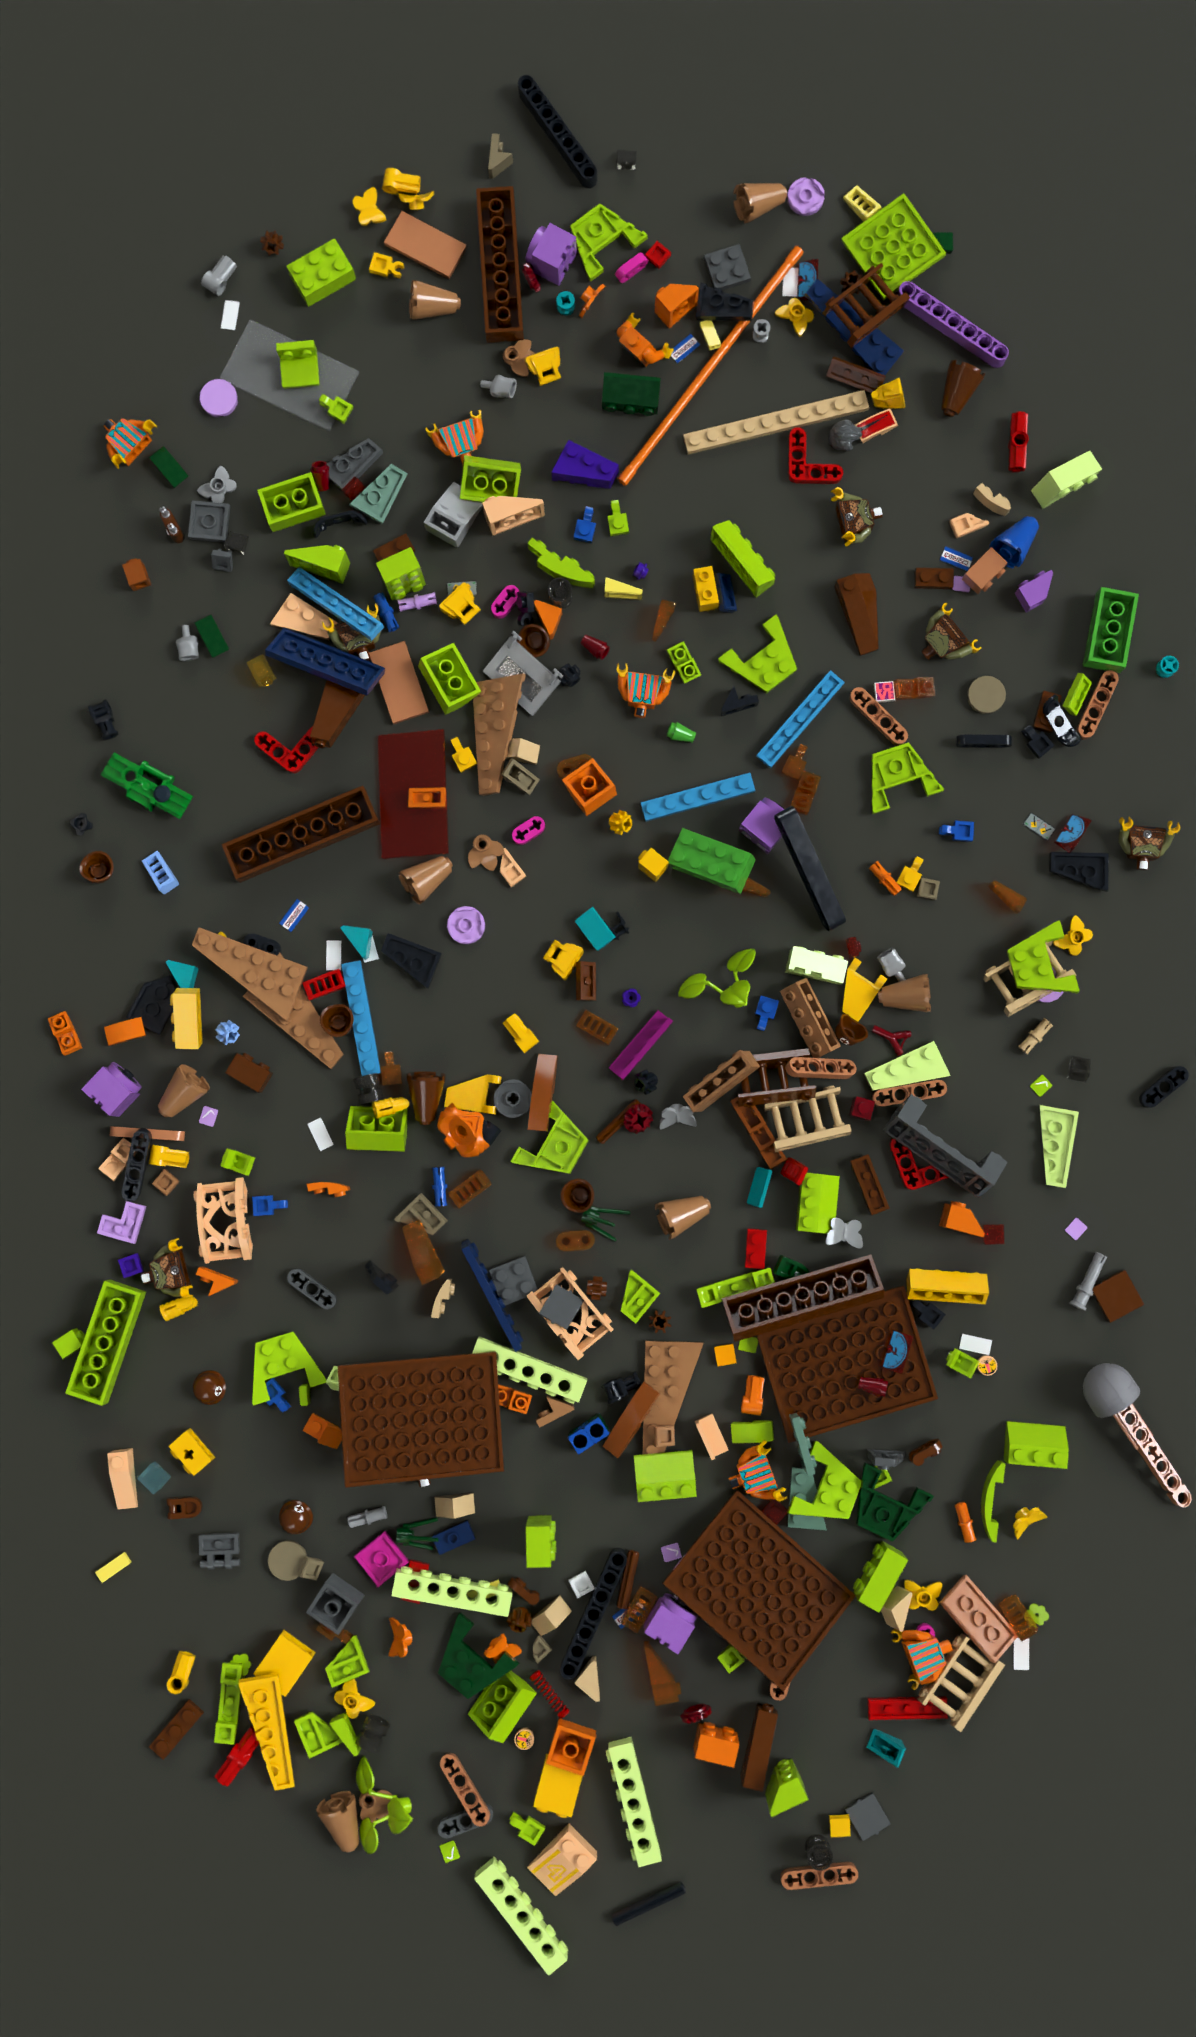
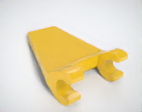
M854 958L847 969L842 1012L859 1022L887 978L879 975L876 982L872 983L855 972L861 961Z
M487 1074L448 1087L444 1107H448L453 1103L457 1109L496 1115L497 1108L486 1105L489 1083L501 1084L502 1077Z

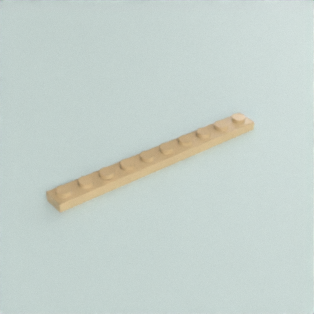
M865 390L683 434L687 454L689 455L791 430L796 427H803L868 411L869 405Z

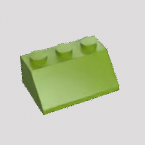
M464 455L460 499L485 502L487 498L492 496L517 497L521 473L520 463Z
M454 643L420 658L418 667L445 715L463 707L481 693L479 686Z
M350 1106L345 1131L347 1149L405 1152L408 1108L397 1111L396 1114L376 1119L372 1107Z
M815 1173L806 1174L799 1188L795 1230L815 1233H828L829 1230H832L830 1220L836 1218L840 1176Z
M1006 1421L1005 1462L1015 1465L1068 1468L1069 1448L1065 1426Z
M692 1450L634 1455L638 1502L697 1497Z
M509 1671L483 1690L468 1712V1715L488 1739L504 1743L537 1693L525 1680Z
M783 1759L773 1769L765 1792L771 1817L808 1800L803 1781L793 1759Z

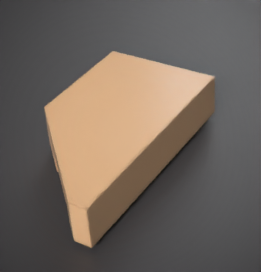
M969 513L949 521L956 539L989 525V521L979 519Z
M504 848L505 854L502 855L500 873L512 888L524 879L526 874L507 849Z

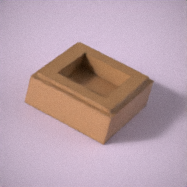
M164 1169L152 1184L164 1195L168 1196L180 1181L168 1170Z
M674 1425L654 1426L655 1447L675 1446Z

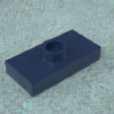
M714 574L720 611L729 613L737 611L730 574Z
M468 1520L432 1536V1538L439 1539L438 1542H434L439 1555L476 1539Z

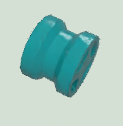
M568 291L559 293L556 298L558 312L564 316L572 314L575 310L574 295Z
M1166 656L1157 663L1156 672L1160 677L1168 678L1178 670L1179 662L1173 656Z

